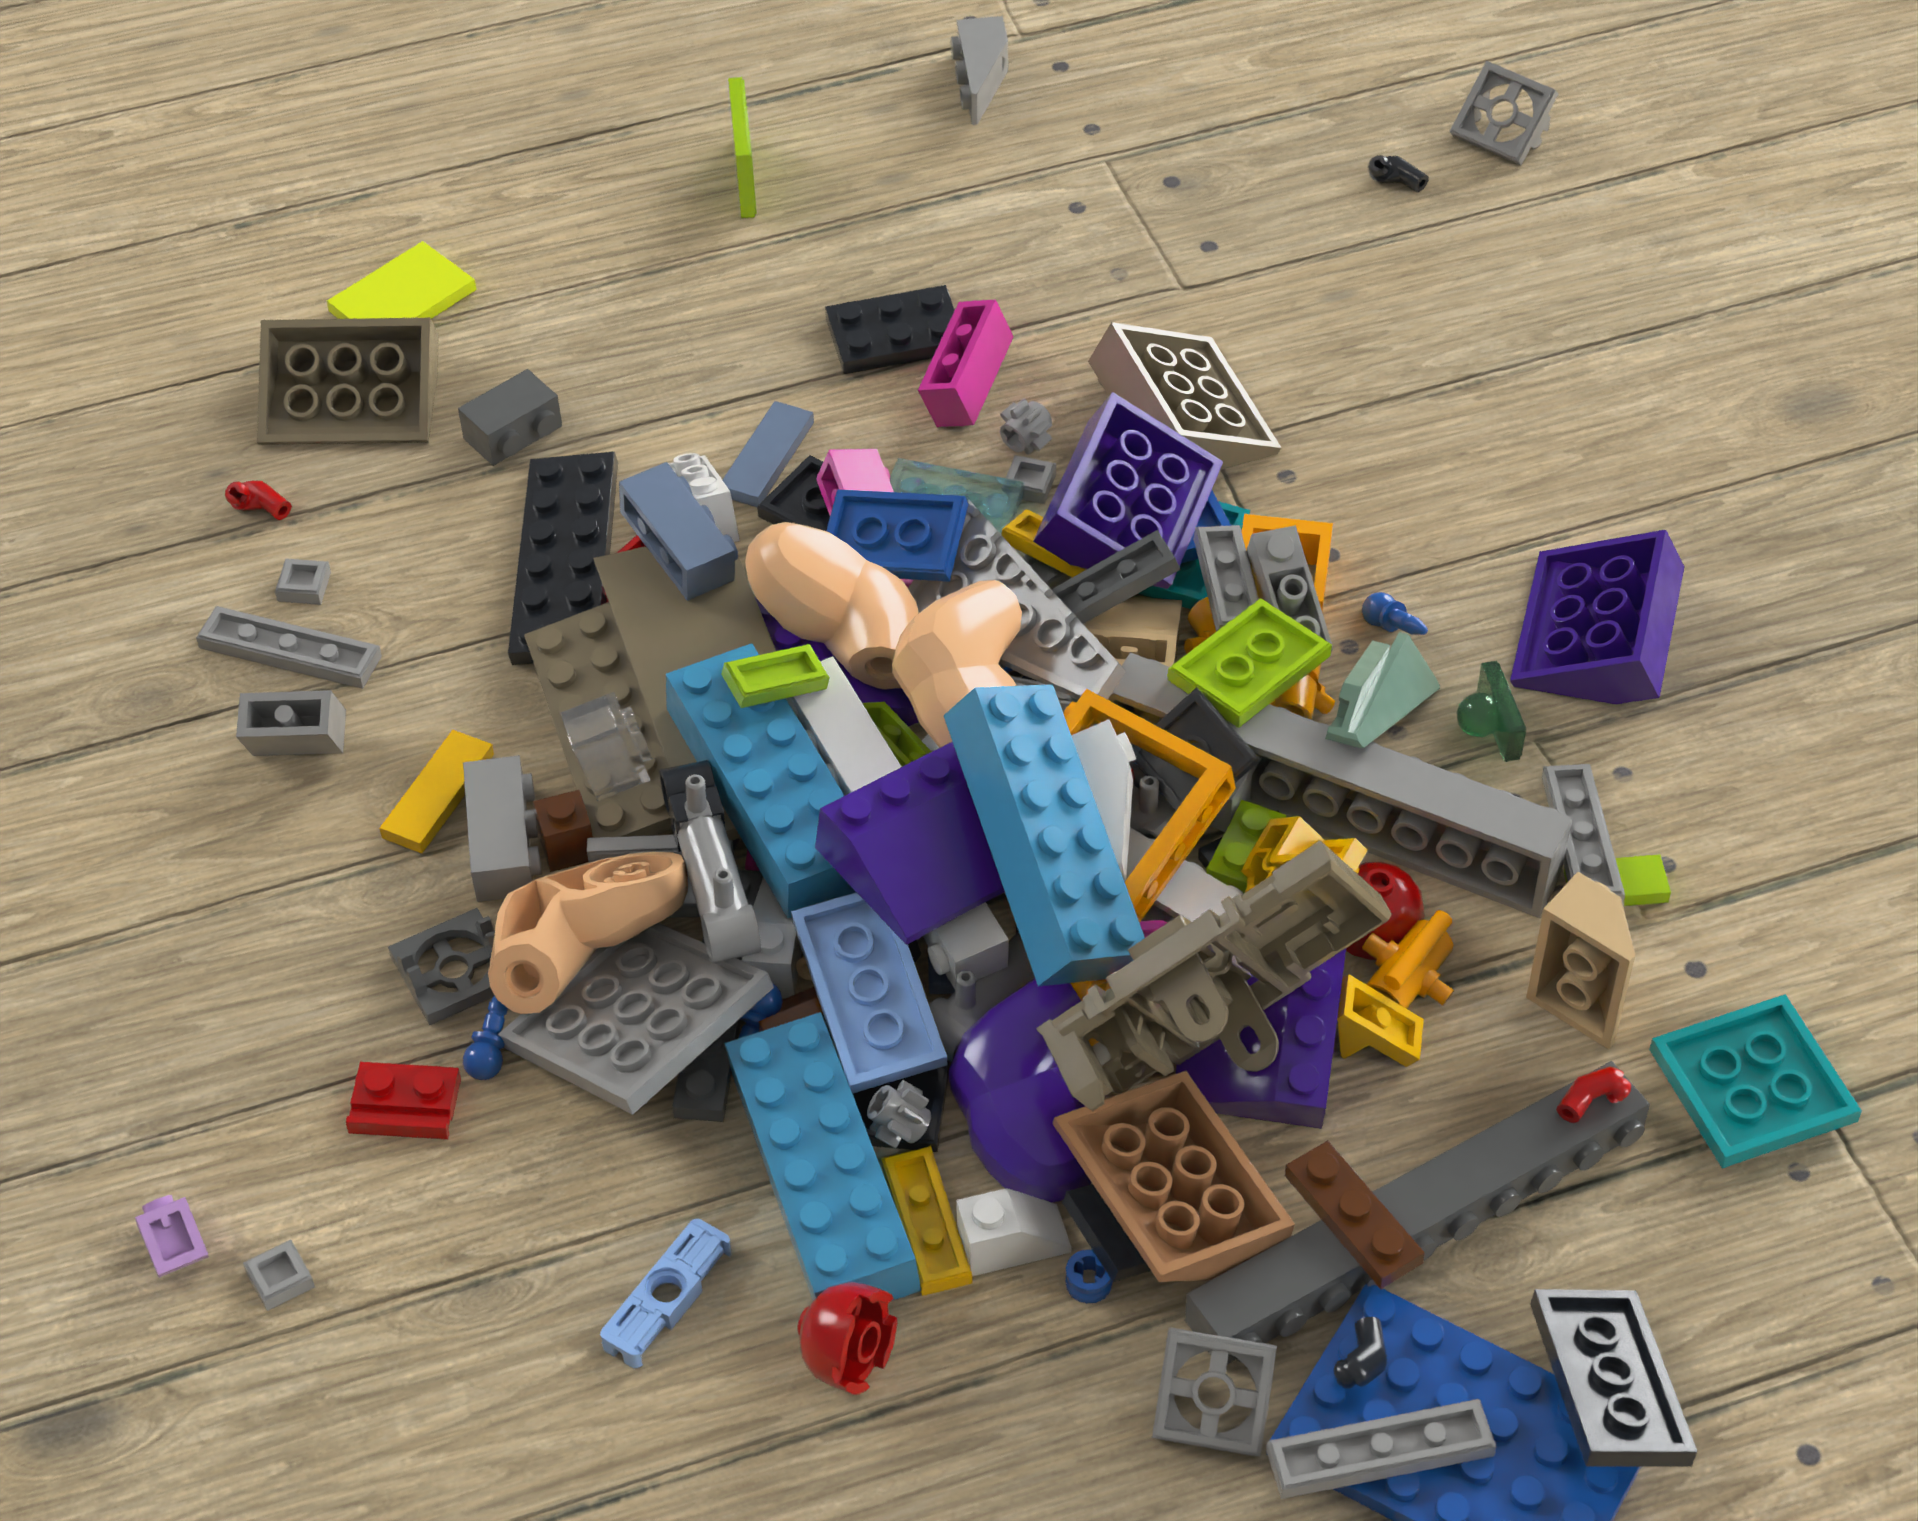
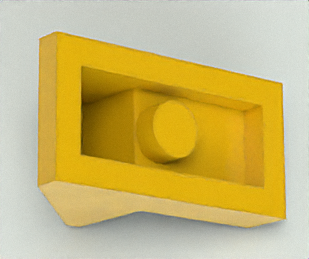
M1349 974L1342 978L1337 1017L1341 1058L1345 1059L1369 1045L1405 1067L1419 1061L1424 1019Z

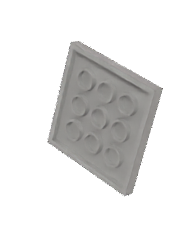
M657 923L616 946L597 948L554 1003L540 1013L519 1015L498 1036L502 1037L506 1050L633 1115L747 1011L753 1008L774 986L768 972L737 958L711 963L704 943Z

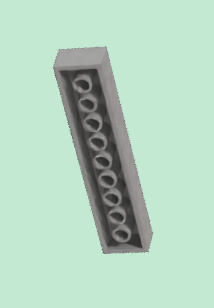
M1130 652L1122 665L1126 673L1108 700L1155 725L1189 694L1167 680L1168 666ZM1269 704L1239 728L1227 721L1261 759L1253 767L1251 803L1274 811L1279 810L1286 817L1300 816L1317 833L1329 838H1356L1368 849V853L1532 916L1541 917L1543 909L1547 905L1561 877L1573 817L1562 814L1553 808L1543 807L1519 798L1507 791L1498 790L1468 779L1462 774L1452 773L1428 764L1419 758L1385 748L1375 742H1371L1365 748H1358L1325 739L1330 725L1318 723L1294 714L1282 707H1275Z

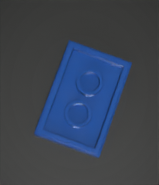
M837 489L826 531L851 546L867 561L885 568L899 579L950 582L969 504L965 496Z

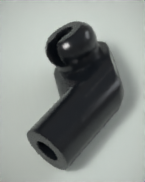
M1376 155L1368 163L1370 177L1379 183H1404L1414 191L1421 192L1429 181L1427 174L1400 156Z
M1365 1317L1356 1321L1354 1327L1358 1347L1347 1355V1359H1341L1335 1363L1334 1375L1336 1381L1345 1389H1350L1355 1385L1363 1387L1369 1384L1386 1368L1387 1354L1380 1319L1376 1317Z

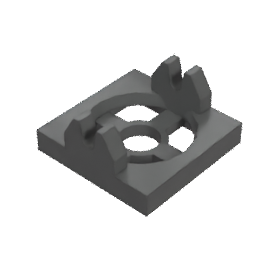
M478 908L388 946L391 959L429 1025L494 997V993L490 988L488 971L482 980L475 985L470 981L473 978L475 968L490 962L495 930H493L490 917L483 918ZM457 937L468 938L480 943L484 947L466 954L461 951H453L448 941ZM433 948L439 959L436 961L433 970L422 974L418 966L419 958L425 951ZM452 961H461L468 966L465 974L458 978L444 977L441 974V969ZM441 984L447 988H456L457 992H438L431 988Z

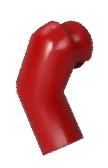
M235 481L230 483L225 490L226 500L233 508L241 511L264 509L276 520H282L289 515L292 508L288 500L263 481H247L243 483Z
M1611 1066L1579 1076L1558 1104L1557 1113L1567 1122L1577 1123L1592 1101L1605 1094L1611 1103L1623 1101L1631 1092V1083L1623 1077V1071Z

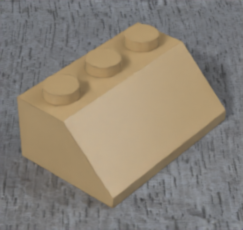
M1577 872L1543 909L1526 996L1530 1001L1608 1050L1615 1044L1635 959V951L1620 896L1611 892L1606 885L1593 881L1580 872Z

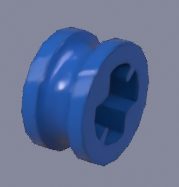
M1092 1249L1081 1250L1073 1254L1068 1260L1065 1281L1066 1289L1071 1297L1079 1302L1090 1304L1097 1303L1109 1295L1113 1281ZM1084 1270L1095 1271V1283L1083 1282Z

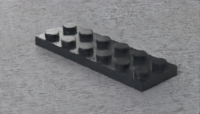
M615 451L530 459L508 655L512 665L534 663L524 634L606 604L605 590L593 558L610 555L618 473V460Z

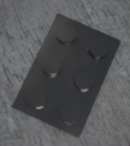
M946 285L825 306L826 321L843 374L932 359L955 311Z

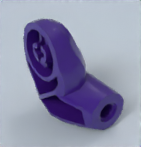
M1033 979L989 1009L963 1034L949 1068V1082L955 1100L967 1119L971 1147L988 1173L1004 1188L1053 1203L1062 1201L1067 1191L1091 1185L1092 1183L1053 1125L1054 1117L1085 1107V1105L1072 1096L1042 1034L1036 1028L1049 1019L1054 1020L1081 1002V999L1070 983L1038 986L1036 979Z

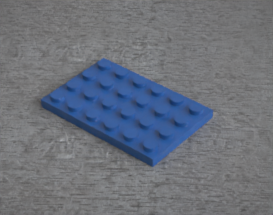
M1367 1284L1364 1285L1269 1440L1480 1399L1496 1445L1493 1457L1333 1489L1392 1521H1613L1641 1467L1586 1466L1553 1373L1383 1288L1380 1289L1375 1284L1369 1287ZM1365 1317H1376L1380 1319L1387 1354L1386 1368L1369 1384L1363 1387L1355 1385L1350 1389H1345L1336 1381L1334 1375L1335 1363L1341 1359H1347V1355L1358 1347L1354 1327L1356 1321Z

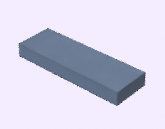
M778 401L773 402L723 478V482L730 490L732 500L757 507L766 498L814 424L813 412Z

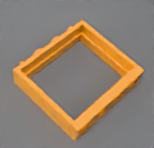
M1086 689L1078 701L1071 702L1063 712L1071 735L1090 728L1095 723L1099 724L1109 719L1116 735L1125 732L1131 743L1199 779L1125 881L1139 922H1141L1236 789L1232 767Z

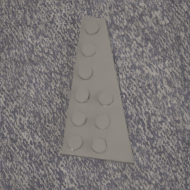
M968 500L969 505L950 582L914 580L908 588L916 601L918 612L923 611L934 601L978 581H999L1016 595L1022 611L1020 631L1001 656L999 663L1045 685L1053 684L1054 689L1077 700L1086 689L1108 700L1126 673L1125 669L975 505Z

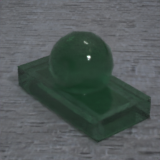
M1497 660L1481 663L1477 692L1465 696L1457 708L1458 725L1465 733L1473 737L1483 738L1493 734L1504 762L1520 760L1527 730L1500 664Z

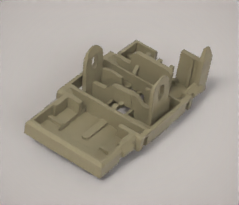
M1319 840L1272 872L1273 875L1243 895L1238 894L1233 898L1228 896L1222 900L1221 904L1225 912L1220 916L1211 909L1202 913L1200 917L1192 922L1183 916H1178L1129 948L1128 951L1133 961L1106 977L1111 987L1110 989L1104 991L1095 984L1087 990L1089 994L1082 998L1083 1001L1054 1020L1049 1019L1036 1029L1042 1034L1072 1096L1091 1111L1104 1105V1096L1110 1092L1122 1094L1157 1071L1166 1076L1174 1071L1172 1062L1180 1065L1218 1039L1221 1040L1230 1058L1238 1067L1246 1071L1258 1072L1274 1062L1279 1048L1276 1032L1263 1010L1311 979L1310 971L1387 922L1392 913L1382 896ZM1251 973L1258 981L1249 986L1247 980L1251 978ZM1245 1027H1252L1260 1040L1261 1046L1257 1053L1249 1054L1241 1041L1240 1033ZM1094 1038L1098 1043L1091 1047L1088 1040Z

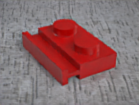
M360 1062L350 1101L351 1110L346 1118L348 1133L448 1140L450 1134L449 1125L450 1121L453 1120L461 1083L459 1068Z

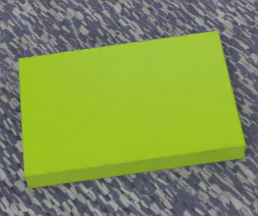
M742 77L728 78L740 212L741 218H752L757 214L745 82L742 80Z
M1260 598L1168 668L1167 680L1187 694L1198 688L1227 721L1239 728L1331 656L1332 644Z

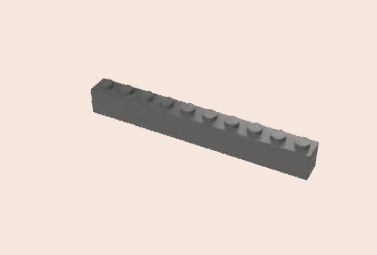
M1610 1061V1062L1604 1064L1603 1066H1601V1067L1595 1069L1594 1071H1597V1070H1600V1069H1603V1068H1606V1067H1609V1066L1615 1067V1068H1618V1067H1617L1612 1061ZM1572 1082L1376 1189L1373 1193L1425 1252V1261L1434 1253L1437 1247L1453 1238L1457 1241L1466 1238L1475 1231L1480 1223L1492 1216L1502 1217L1509 1214L1526 1197L1537 1191L1540 1194L1550 1191L1561 1181L1562 1177L1578 1168L1584 1171L1593 1167L1605 1153L1618 1146L1625 1148L1634 1144L1645 1131L1644 1126L1650 1103L1631 1083V1092L1623 1101L1611 1103L1605 1094L1592 1101L1577 1123H1570L1561 1118L1556 1109L1573 1084ZM1320 1220L1188 1292L1185 1322L1194 1332L1265 1344L1280 1335L1282 1337L1293 1335L1304 1326L1308 1319L1324 1310L1329 1313L1339 1309L1349 1300L1351 1295L1362 1290L1365 1284L1369 1287L1373 1284L1376 1285V1283L1326 1224ZM1229 1354L1227 1365L1235 1360H1237L1238 1362L1241 1361L1237 1357Z

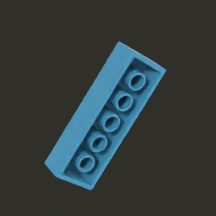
M751 643L667 673L666 706L668 713L696 761L708 760L723 808L786 917L789 919L792 918L791 911L856 893L815 848L820 808L845 795L786 698L740 708L721 673L725 662L759 655Z
M1053 684L973 688L943 716L1037 985L1047 986L1106 979L1107 976L1117 972L1133 961L1128 950L1145 937Z
M821 1012L725 1043L735 1085L812 1300L816 1299L828 1287L848 1282L866 1284L882 1289L892 1294L893 1300L921 1291L916 1258Z

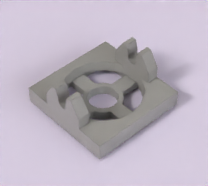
M1486 61L1449 132L1456 138L1522 165L1530 148L1534 149L1541 145L1542 131H1548L1550 127L1549 112L1558 96V92L1553 88ZM1509 84L1504 95L1496 96L1492 100L1490 99V90L1497 86ZM1522 89L1528 93L1532 100L1533 117L1519 112L1516 100ZM1503 101L1510 102L1513 105L1512 116L1503 122L1495 121L1492 118V110L1495 105ZM1480 110L1486 112L1487 118L1490 121L1483 135L1475 125V122L1482 117ZM1512 124L1526 129L1513 140L1495 141L1501 129Z
M1169 1328L1152 1438L1260 1457L1277 1346ZM1204 1351H1212L1209 1371L1201 1374L1197 1380L1177 1377L1179 1369L1189 1358ZM1229 1354L1237 1357L1249 1369L1255 1382L1256 1391L1235 1387L1233 1380L1226 1374ZM1217 1377L1227 1383L1230 1389V1398L1224 1406L1210 1408L1201 1402L1198 1389L1200 1384L1207 1378ZM1174 1395L1193 1398L1196 1406L1203 1412L1200 1429L1193 1427L1181 1416L1175 1403ZM1232 1405L1253 1408L1250 1415L1239 1426L1226 1432H1217L1219 1415L1227 1412Z

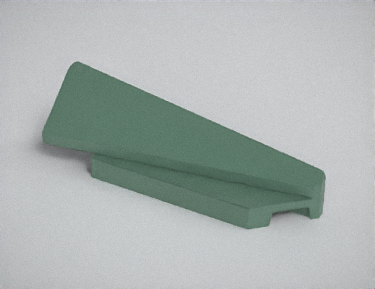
M1399 632L1391 648L1389 644L1372 640L1343 682L1339 694L1340 703L1337 716L1328 727L1325 739L1358 748H1365L1440 689L1438 680L1409 634Z

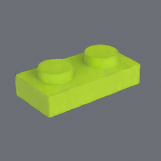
M1241 800L1206 869V873L1227 886H1234L1245 893L1247 877L1241 871L1247 857L1269 820L1286 818V815Z

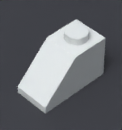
M1008 1188L956 1200L957 1229L968 1259L972 1277L1071 1253V1244L1058 1206L1055 1203Z

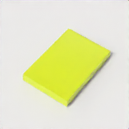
M422 241L327 300L329 312L338 319L428 317L432 319L477 289L473 277Z

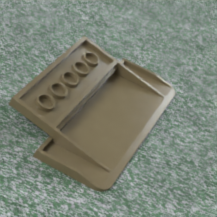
M647 547L593 558L609 602L524 634L577 790L580 789L591 823L593 838L654 836L672 829L671 819L663 799L659 770L697 761L667 711L666 674L751 643L759 655L776 652L739 556L735 560L734 581L688 601ZM723 808L728 839H740V835Z

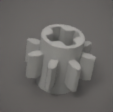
M1022 399L1018 404L1013 402L1000 414L1002 419L1006 421L1000 427L1001 438L1013 451H1025L1029 455L1034 449L1037 451L1042 449L1052 439L1046 432L1052 426L1051 415L1038 402L1031 401L1028 403L1026 399Z
M905 1080L901 1081L897 1090L889 1085L881 1087L871 1099L867 1109V1117L874 1121L870 1125V1130L876 1133V1138L893 1148L898 1146L901 1138L908 1143L916 1142L925 1133L930 1123L931 1112L925 1108L929 1099L922 1096L923 1092Z

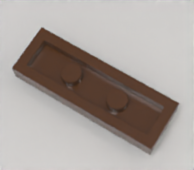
M1328 1140L1286 1164L1285 1177L1380 1289L1423 1264L1425 1252Z

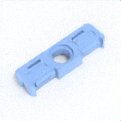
M701 1219L690 1221L602 1328L600 1335L604 1351L613 1357L620 1352L624 1363L632 1368L643 1366L641 1355L664 1327L672 1330L702 1293L701 1281L723 1254L731 1256L729 1236ZM665 1283L675 1284L682 1290L680 1295L670 1302H660L652 1294L659 1285Z

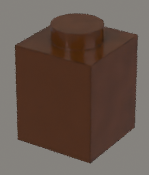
M580 789L533 801L539 837L550 872L588 863L587 840L588 838H593Z

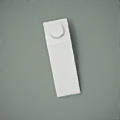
M1108 719L1071 736L1125 882L1127 880L1133 777L1129 762L1135 760L1136 756L1126 733L1116 735Z
M763 877L753 906L759 929L761 953L743 956L742 961L768 972L772 983L779 988L782 998H787L795 995L798 978L796 964L801 958L802 948L792 918L788 919Z

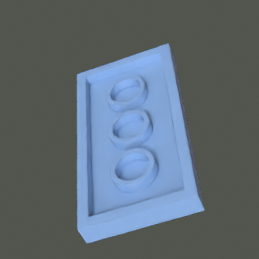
M857 892L791 911L792 921L836 1053L852 1094L947 1065V1055L908 944L905 945Z

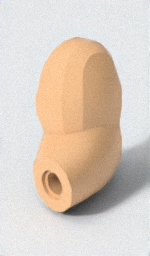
M789 522L774 524L761 531L748 546L745 564L748 581L756 598L784 629L801 639L824 643L846 670L861 682L879 689L901 688L892 672L894 652L900 634L910 621L919 614L916 601L905 583L885 568L864 559L851 546L830 532Z
M978 581L934 601L916 615L899 636L892 662L893 675L909 698L919 723L939 748L952 742L943 715L973 688L1016 686L1013 678L998 664L1001 656L1020 631L1022 611L1016 595L999 581Z
M645 852L600 859L538 878L508 893L497 913L495 936L488 971L490 988L496 999L511 1011L519 1014L540 1013L555 1002L597 948L616 946L671 916L683 905L688 893V875L682 855L673 852Z

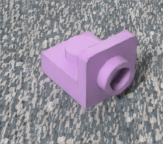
M172 1195L158 1198L145 1204L142 1207L144 1214L135 1217L136 1225L142 1235L159 1278L208 1258V1252L185 1197L176 1201L173 1200Z

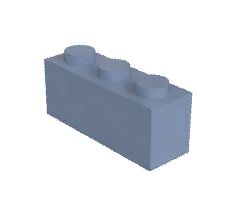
M667 462L619 481L621 514L687 601L735 580V560L738 559V551L734 541L728 534L723 535L715 525L709 508L706 505L700 506L692 494L688 481L683 476L678 477Z

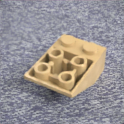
M1132 596L1086 622L1085 627L1121 666L1131 652L1147 659L1156 660L1170 667L1177 659L1182 600Z

